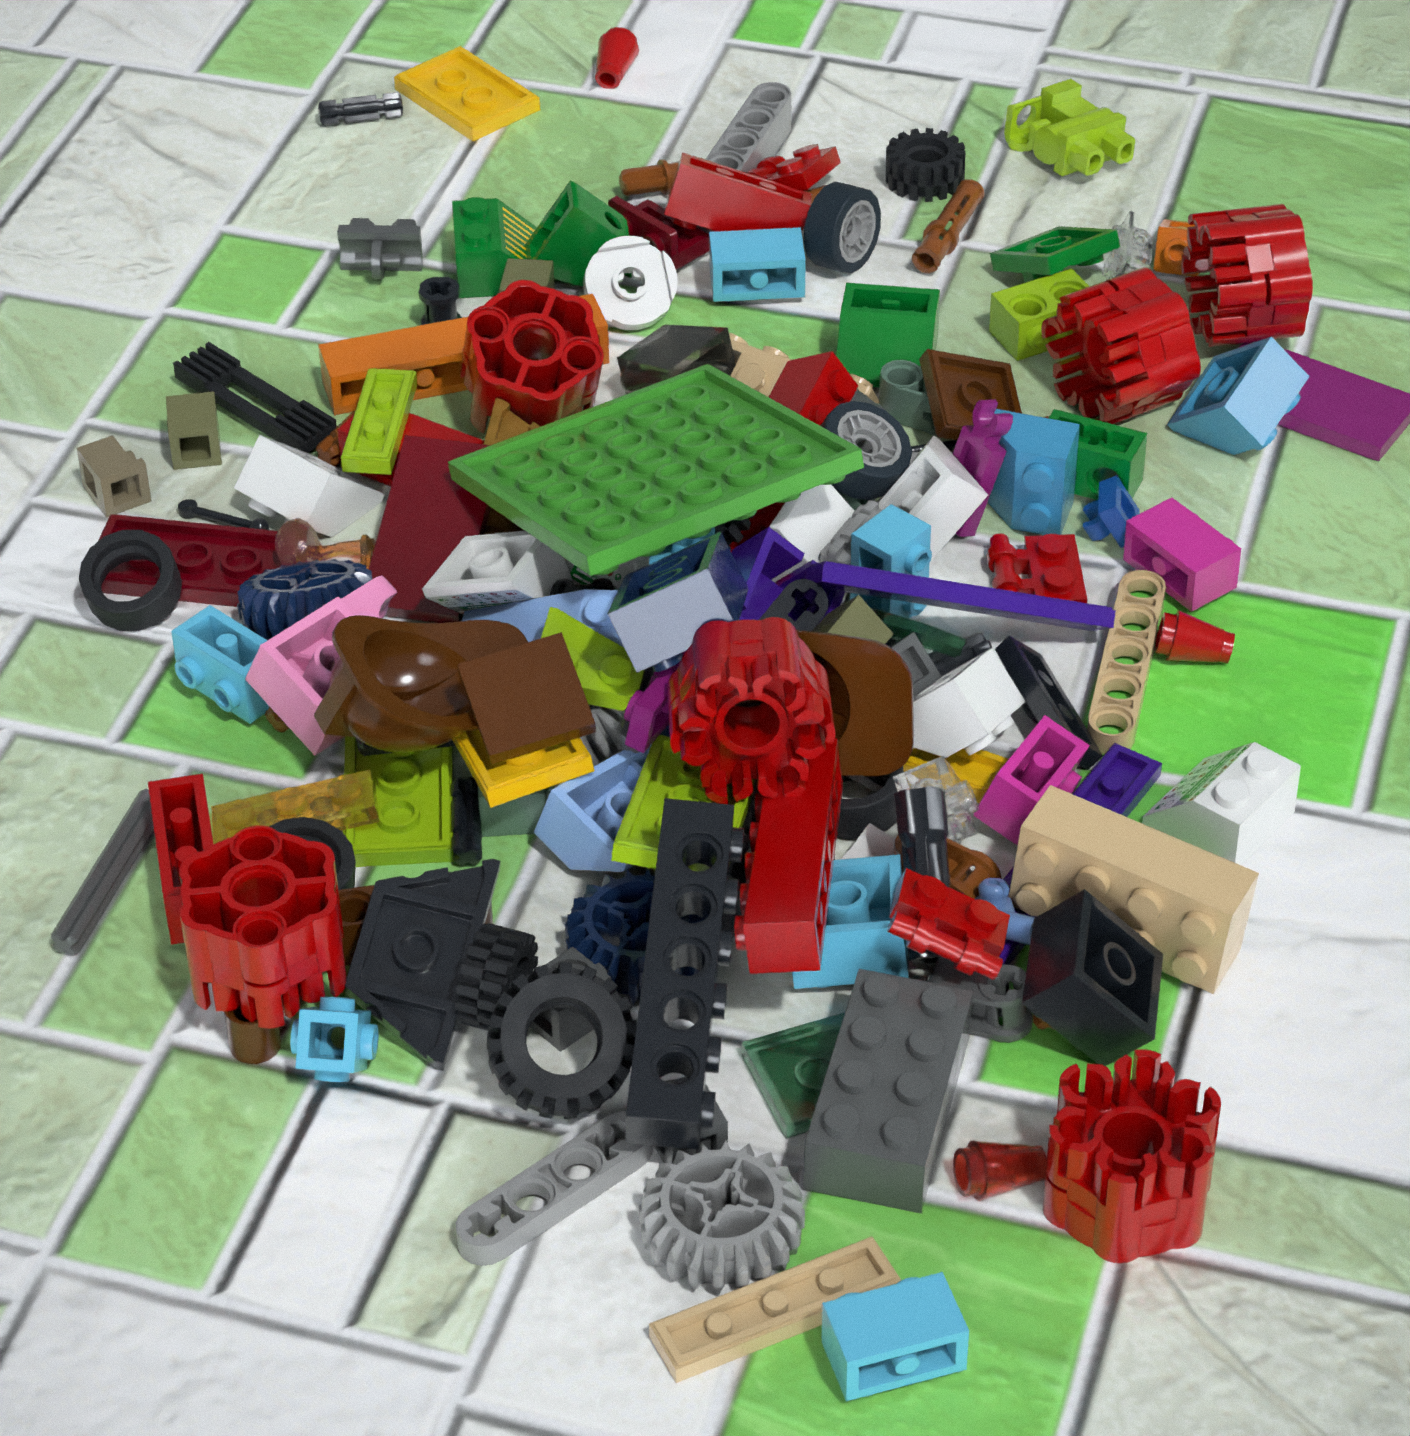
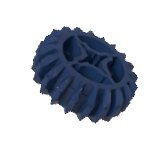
M316 559L312 562L299 561L292 565H281L276 569H265L261 574L251 576L239 586L240 590L237 592L239 620H242L243 626L268 641L336 597L342 599L371 581V570L360 563L350 560L338 561L336 559L328 561Z
M650 868L644 875L634 876L627 869L623 878L615 879L605 874L601 886L587 885L583 897L574 898L571 913L567 915V922L565 923L566 951L574 947L594 964L600 963L603 965L611 980L618 985L616 990L618 994L628 995L633 1005L641 994L655 879ZM694 914L681 918L689 923H698L705 920L703 917ZM689 966L674 970L676 973L684 976H691L700 972L696 968Z

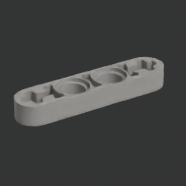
M626 1111L608 1115L467 1207L458 1216L456 1221L457 1243L460 1255L469 1263L480 1266L493 1265L502 1261L643 1167L651 1158L653 1152L652 1145L626 1143ZM574 1164L589 1165L595 1170L590 1177L580 1180L571 1179L563 1173L567 1167ZM527 1195H539L548 1201L543 1208L535 1211L522 1210L516 1205L520 1198ZM478 1231L481 1232V1234H478L473 1237V1233ZM493 1232H495V1236H492L490 1238L487 1237V1235H490Z

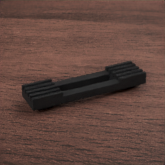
M210 342L205 344V348H197L198 354L192 351L189 353L190 358L187 356L182 357V363L179 361L173 362L176 379L199 393L214 391L216 404L280 443L309 453L337 427L335 418L305 400L296 401L241 367L240 360ZM232 382L284 414V416L279 414L274 418L224 386Z

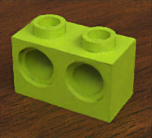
M1069 269L991 293L989 332L1016 361L1048 352L1045 346L1048 342L1073 334V332L1070 330L1062 334L1042 338L1041 327L1043 320L1057 315V305L1061 302L1059 299L1061 296L1089 287V285L1073 269Z

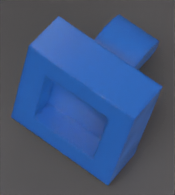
M1117 475L1099 482L1098 500L1090 502L1083 507V511L1090 520L1083 523V528L1092 541L1101 540L1111 533L1120 548L1124 547L1126 521L1140 514V510Z

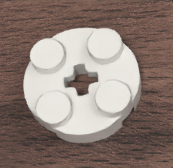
M622 236L607 241L592 256L585 271L583 280L584 294H594L608 327H616L622 330H640L650 327L666 316L676 294L677 273L671 258L664 251L661 253L656 247L649 245L650 241L644 238ZM625 273H631L634 280L642 281L643 286L638 287L636 293L631 294L626 289L620 288L618 283L623 281Z

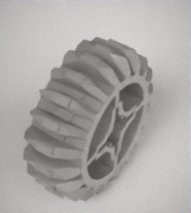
M724 1140L718 1150H708L700 1142L699 1149L692 1156L678 1150L673 1160L674 1164L659 1162L658 1171L655 1173L656 1178L647 1179L643 1190L644 1197L641 1198L642 1204L639 1205V1223L641 1224L642 1242L645 1244V1249L650 1250L655 1267L667 1266V1273H669L672 1282L688 1276V1282L693 1291L703 1283H711L719 1295L725 1284L735 1283L741 1288L748 1285L751 1278L759 1281L771 1276L772 1269L785 1271L790 1255L797 1254L798 1247L801 1244L802 1229L805 1227L802 1193L799 1190V1183L792 1182L788 1166L776 1167V1162L771 1152L754 1157L750 1143L740 1151L731 1150L726 1140Z

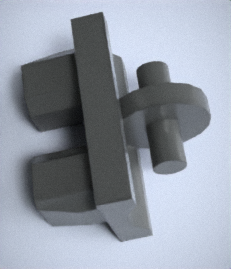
M352 218L349 225L338 226L337 237L340 246L341 270H370L373 280H383L385 271H422L421 228L416 226L414 219H397L392 225H375L368 218Z

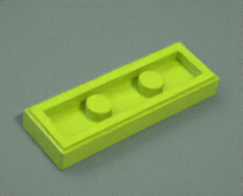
M368 369L341 456L342 472L392 474L417 388L416 371Z

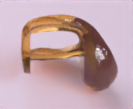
M301 518L286 521L275 536V549L282 565H292L299 561L312 562L316 559L325 561L338 555L349 554L360 555V564L365 565L369 569L376 543L374 538L362 535L361 540L344 541L323 546L314 528Z

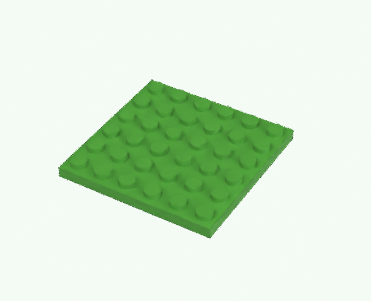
M706 364L448 461L451 480L592 576L612 573L619 568L620 564L640 556L649 557L663 552L666 546L685 538L692 539L705 536L711 531V528L728 521L748 519L754 516L758 509L776 502L793 501L801 496V492L816 486L841 482L847 474L864 468L861 448L717 368Z

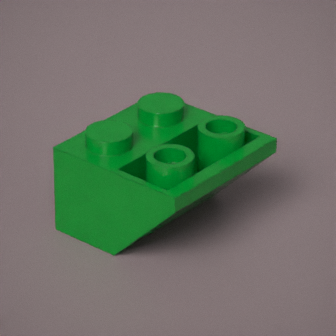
M846 282L840 312L836 354L850 374L864 378L873 387L879 388L880 372L886 363L893 360H906L921 366L919 359L927 349L936 350L940 289Z

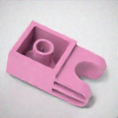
M382 575L372 579L342 599L336 597L261 644L246 675L245 680L314 756L345 737L323 734L314 717L315 711L329 689L332 668L339 657L333 645L332 632L339 621L349 616L385 617L390 600L397 594V590Z

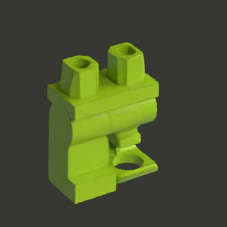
M1073 79L1043 87L1041 95L1007 107L1005 139L1008 146L1018 152L1033 150L1037 159L1049 165L1054 164V172L1061 176L1077 171L1085 176L1098 173L1103 167V163L1109 160H1113L1119 165L1130 162L1134 154L1135 138L1125 132L1127 117L1119 112L1113 113L1106 107L1098 108L1082 98V85ZM1030 105L1029 117L1023 124L1017 125V117L1020 111Z

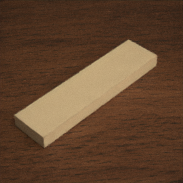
M873 1236L649 1323V1338L674 1381L678 1383L821 1326L822 1303L835 1300L848 1293H863L894 1285L900 1282L901 1279Z

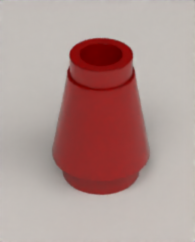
M614 27L599 38L595 80L598 85L605 89L618 87L620 81L638 57L639 46L637 38L628 29Z
M1179 610L1175 615L1164 612L1156 636L1155 653L1166 655V661L1222 662L1228 664L1234 646L1235 633L1226 632L1224 629Z

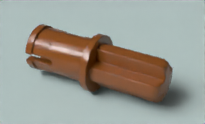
M661 159L657 162V165L622 170L619 175V185L622 194L629 196L661 191L663 195H669L679 162L667 163L666 160Z

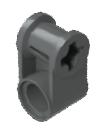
M940 956L936 960L927 982L974 991L970 1034L988 1037L998 1042H1013L1027 1036L1032 1029L1033 1015L1029 1008L1022 1004L1026 972L1022 968L1002 964L999 974L995 980H992L977 972H973L971 976L954 969V962ZM1009 981L1013 983V989H1009ZM998 1017H1003L1002 1026L998 1023Z

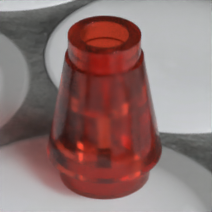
M972 1140L968 1143L967 1147L958 1148L955 1151L953 1158L955 1183L963 1197L973 1196L977 1201H983L1031 1185L1034 1182L1044 1181L1047 1157L1040 1145L1030 1146Z

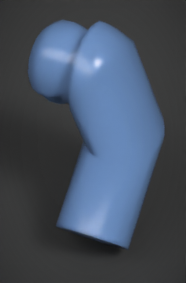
M984 879L978 886L979 896L976 899L988 901L998 910L1010 915L1006 940L1030 946L1035 917L1015 913L1012 900L1008 897L1009 885L1003 879Z

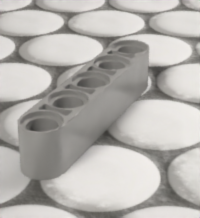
M768 82L756 86L705 160L748 172L753 168H757L758 163L763 159L774 157L791 132L790 88L776 82ZM697 226V228L708 234L709 232H715L714 230Z

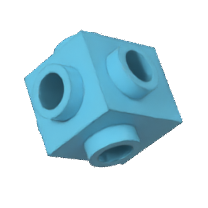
M320 997L319 1007L300 1009L299 1019H294L290 1040L291 1052L296 1054L295 1069L315 1070L314 1080L330 1082H349L350 1073L367 1069L368 1059L374 1060L376 1058L379 1040L378 1025L370 1024L371 1011L355 1010V999L342 997ZM336 1027L345 1029L344 1049L337 1048L332 1043L331 1034Z

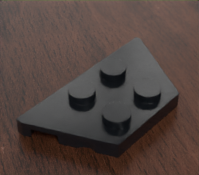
M483 860L482 866L448 872V867L425 871L422 875L415 878L398 876L377 880L374 885L346 979L345 994L355 999V1002L364 1010L371 1011L372 1017L434 1069L443 1071L458 1021L456 1017L458 1010H455V1001L460 996V994L456 993L457 983L461 982L463 975L459 974L462 964H466L467 956L465 953L469 945L473 946V936L476 931L480 932L481 926L485 924L500 872V860Z

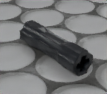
M938 787L905 789L894 793L897 830L902 843L904 871L908 868L923 876L935 877L951 888L946 841L949 832L945 792ZM908 948L909 961H912L913 964H934L940 957L928 950L921 954Z

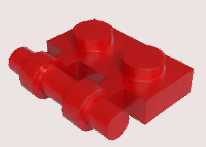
M812 144L795 150L793 152L794 158L785 160L782 156L767 157L758 163L757 168H753L746 173L804 191L810 189L838 166L841 161L836 146L820 150L818 144Z
M1002 533L995 534L990 538V548L986 555L989 569L995 573V577L992 580V588L1087 603L1088 599L1075 534L1024 536V549H1015L1010 544L1009 537ZM1018 574H1028V578L1021 579Z
M906 868L896 885L889 915L892 919L887 932L906 940L907 948L921 954L928 950L954 962V969L969 976L973 972H977L995 980L1003 964V959L999 958L1004 949L1010 915L998 910L988 901L974 899L947 887L935 877L923 876Z

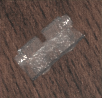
M1129 211L1121 226L1115 224L1111 228L1118 231L1120 248L1108 253L1102 270V276H1105L1106 280L1142 267L1151 270L1149 264L1152 260L1153 238L1146 230L1133 226V211Z

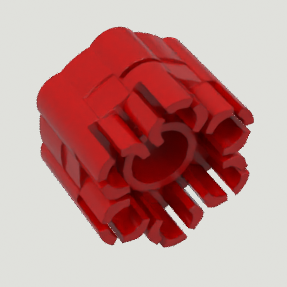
M1284 204L1190 214L1188 223L1189 225H1195V227H1187L1188 246L1183 250L1184 255H1182L1181 259L1182 275L1210 272V275L1185 277L1187 292L1217 289V291L1194 293L1189 296L1190 313L1209 311V314L1198 315L1199 317L1190 319L1194 334H1203L1209 347L1257 342L1269 337L1275 340L1303 336L1312 298L1313 281L1304 227L1300 216L1286 209Z
M1146 267L1061 296L1059 298L1061 302L1057 305V315L1047 318L1042 322V338H1048L1070 330L1073 332V334L1048 342L1045 346L1053 359H1061L1079 352V355L1054 363L1053 377L1059 379L1082 370L1081 374L1054 383V387L1062 401L1067 400V404L1072 406L1079 404V410L1083 417L1093 419L1100 416V418L1095 420L1110 424L1119 423L1181 399L1183 392L1200 375L1201 363L1196 350L1187 305L1178 293L1173 292Z
M517 280L508 285L505 291L492 297L484 306L474 309L469 314L460 378L465 377L464 385L472 393L470 421L478 431L485 433L488 416L491 417L496 398L503 399L509 403L510 411L527 424L531 425L535 422L539 426H544L594 407L604 353L599 345L598 332L593 321L592 307L585 299L576 295H567L556 289L540 286L534 281ZM525 357L535 358V359H538V360H531V359H527V358H525Z
M769 617L762 620H737L732 622L716 620L705 623L694 634L693 643L683 655L678 669L669 678L667 691L671 749L674 754L681 751V760L692 766H700V779L702 787H705V795L715 803L728 804L727 784L732 783L733 797L736 802L749 797L753 792L752 779H757L758 791L765 797L776 799L778 795L777 777H782L784 797L800 796L806 789L805 781H808V759H815L826 751L825 741L833 744L835 740V725L827 672L823 665L815 660L809 647L798 637V632L794 625L786 619ZM750 699L763 701L762 704L749 708L736 705L739 702Z
M255 825L240 830L234 836L217 842L205 851L190 855L182 862L179 869L182 901L180 918L193 998L199 1007L207 1010L211 1005L208 985L212 983L216 1011H232L241 1004L242 1015L250 1022L258 1020L260 1028L271 1029L285 1025L284 1014L292 1019L300 1010L299 995L307 1003L320 1002V997H325L322 972L327 971L330 993L334 997L339 996L344 991L347 979L342 943L344 933L335 857L329 846L317 841H307L292 834L278 832L268 826Z
M1134 1050L1131 1080L1132 1058L1127 1054L1115 1062L1113 1078L1108 1067L1101 1064L1087 1063L1084 1092H1079V1066L1074 1064L1065 1069L1059 1081L1057 1115L1053 1118V1125H1049L1043 1213L1052 1225L1064 1229L1077 1241L1092 1248L1100 1258L1112 1263H1128L1138 1257L1157 1255L1171 1249L1188 1248L1199 1241L1203 1232L1207 1194L1211 1186L1221 1099L1216 1090L1210 1086L1204 1093L1202 1111L1198 1112L1201 1082L1181 1079L1174 1084V1069L1168 1061L1161 1063V1054L1152 1050Z

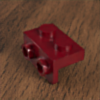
M618 196L608 200V206L619 212L627 220L629 236L644 238L650 241L649 245L656 247L661 253L664 251L671 258L676 270L709 252L708 233L699 228L687 229L674 224L671 221L672 217L664 215L665 209L651 200L647 199L636 206Z

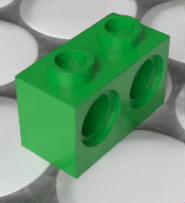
M1054 409L1049 419L1080 424L1074 494L1098 500L1099 482L1117 475L1133 498L1143 481L1147 433Z

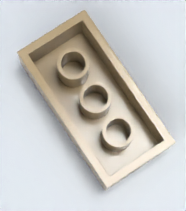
M1050 785L1021 825L1009 897L1014 908L1037 917L1085 889L1163 953L1162 972L1214 994L1241 950L1259 873Z

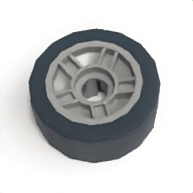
M834 181L824 186L815 196L809 208L804 226V246L808 258L815 265L839 272L853 273L862 268L877 244L881 228V209L878 198L869 189Z
M850 401L838 404L820 425L862 450L864 468L847 474L841 482L831 484L837 491L851 498L872 500L883 497L909 467L912 456L909 436L893 416L871 403Z

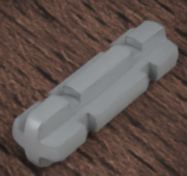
M868 500L865 505H860L854 511L852 518L849 517L832 537L831 542L827 543L821 550V562L829 561L847 565L851 563V534L882 511L877 501Z

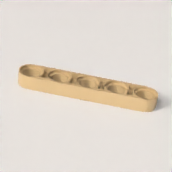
M1135 570L1125 574L1120 580L1113 609L1116 610L1114 628L1108 630L1087 727L1100 752L1104 755L1114 743L1131 749L1135 742L1155 650L1156 636L1164 609L1166 590L1163 578L1155 572L1148 570ZM1133 591H1146L1154 596L1140 598L1130 593ZM1128 623H1137L1145 626L1146 629L1132 631L1122 626ZM1117 657H1132L1140 662L1136 664H1122L1114 659ZM1113 690L1125 691L1132 696L1126 699H1116L1106 693ZM1104 725H1115L1121 727L1124 731L1119 734H1108L1100 731L1098 728Z

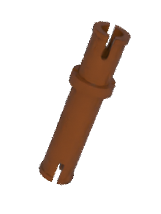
M972 179L962 180L937 220L931 221L925 228L923 241L912 255V262L919 271L923 273L935 272L945 255L952 253L957 247L960 240V232L969 221L977 205L981 203V199L983 200L985 196L982 185ZM952 221L953 224L949 230H945L948 222Z

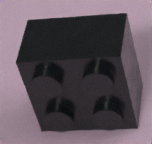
M1084 889L1034 918L1022 1004L1029 1008L1036 1017L1044 1020L1065 1037L1076 1049L1085 1053L1097 1064L1106 1066L1155 1039L1163 953Z

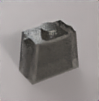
M663 325L617 357L621 373L620 384L626 394L706 364L730 376L736 365L729 331L726 327Z

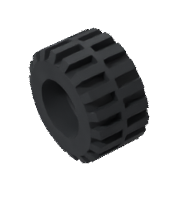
M559 962L558 967L548 968L547 964L535 967L533 973L526 977L522 974L512 982L511 987L506 993L503 991L496 1003L493 1015H491L486 1047L488 1049V1063L492 1074L495 1073L499 1081L498 1086L505 1095L510 1094L517 1101L516 1105L525 1111L530 1108L539 1112L540 1117L551 1119L553 1115L564 1116V1119L577 1118L578 1114L586 1111L591 1113L600 1108L605 1101L611 1099L619 1091L630 1072L637 1020H633L630 1013L632 1006L626 996L622 998L616 991L618 985L609 977L606 981L596 976L597 970L585 965L584 970L572 968V963ZM563 1008L575 1011L589 1021L597 1036V1048L592 1061L583 1070L574 1074L559 1075L544 1070L534 1062L527 1049L526 1037L529 1026L539 1014L547 1010Z

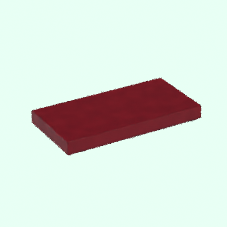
M405 435L369 566L372 579L382 575L397 590V594L390 600L385 616L436 623L462 621V614L425 598L422 588L465 536L484 535L491 507L451 480L448 461L491 445Z
M110 514L99 537L100 540L104 536L120 530H143L158 536L170 548L182 579L179 601L237 607V603H239L237 592L240 590L239 586L253 575L261 574L265 569H276L281 565H285L278 551V540L288 532ZM130 560L119 564L111 570L104 579L101 588L103 593L143 597L154 588L160 578V571L155 563L148 560Z

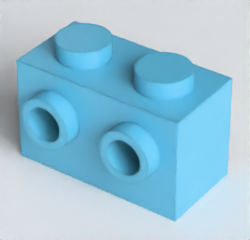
M801 227L709 232V263L713 302L805 297L806 259Z
M890 504L851 534V565L929 578V566L932 558V551L930 550L931 525ZM850 593V600L860 595L892 632L913 615L920 614L927 606Z
M211 605L171 631L176 659L175 672L186 687L190 689L195 688L215 701L222 710L226 712L231 711L249 724L265 714L269 705L245 678L260 645L266 642V639Z
M943 1272L921 1278H906L894 1285L863 1293H848L835 1300L822 1303V1345L846 1401L967 1370L969 1329Z

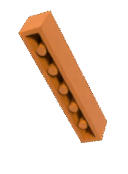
M594 294L579 296L585 299L592 307L593 321L598 332L599 345L604 353L603 364L610 363L608 324ZM468 317L318 344L322 383L334 415L350 413L356 410L365 378L370 368L416 371L417 388L413 400L468 390L464 385L465 377L460 378ZM525 357V358L531 359V360H538V359H535V358Z

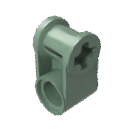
M893 360L886 363L880 372L879 404L900 424L936 436L921 366L906 360Z

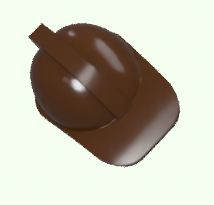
M366 615L346 617L337 623L332 632L333 645L339 657L332 668L329 689L315 711L314 717L323 734L356 737L366 745L383 751L408 753L440 746L457 738L467 730H478L458 673L457 664L528 643V641L518 628L508 623L493 620L412 623Z
M797 630L798 637L809 647L815 660L823 665L828 675L835 738L838 739L842 776H880L900 769L911 756L914 745L913 680L906 662L896 651L877 640ZM750 699L739 702L736 705L749 708L758 706L763 701Z

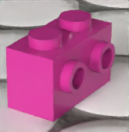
M1171 497L1126 521L1123 560L1136 570H1148L1160 575L1165 581V592L1192 612L1237 588L1242 548Z
M1044 715L996 774L973 816L1018 846L1021 825L1050 785L1068 793H1073L1082 779V776L1077 774L1075 770L1090 745Z

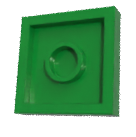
M1058 226L990 253L993 271L1022 273L1026 283L1059 273L1067 266H1089L1102 262L1104 260L1103 254L1120 248L1117 229Z

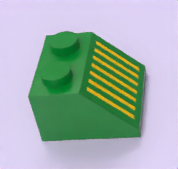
M471 197L466 200L452 201L457 282L460 288L458 296L459 298L495 296L499 294L507 259H527L525 244L537 227L498 198L484 199L481 197Z

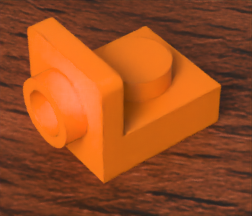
M1164 219L1158 226L1154 270L1156 272L1182 275L1181 259L1182 255H1184L1183 250L1188 246L1187 227H1195V225H1189L1185 221ZM1199 273L1188 274L1186 276H1197Z

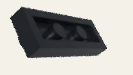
M1008 635L995 648V651L1026 701L1022 705L1024 712L1035 724H1038L1043 716L1046 715L1090 745L1079 763L1080 766L1089 770L1103 756L1043 656Z

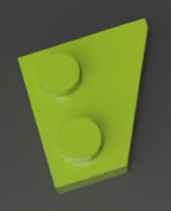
M550 607L541 638L562 632L589 705L624 711L633 694L641 689L645 669L637 673L625 648L558 608Z

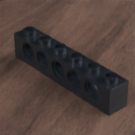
M664 798L626 1109V1143L698 1150L701 1128H713L716 1092L705 1091L707 1073H719L722 1037L711 1036L713 1019L724 1020L728 984L717 983L718 966L730 967L733 931L722 929L724 913L736 914L739 879L728 878L730 862L741 863L744 828L733 827L734 805ZM699 863L705 864L710 868L705 871H694L689 869L688 866ZM694 914L703 917L705 920L698 923H689L681 918ZM689 966L696 968L700 972L695 975L684 976L676 973L674 970ZM676 1019H685L694 1025L688 1029L679 1030L670 1027L668 1023ZM669 1073H680L686 1076L688 1080L681 1084H669L661 1078Z

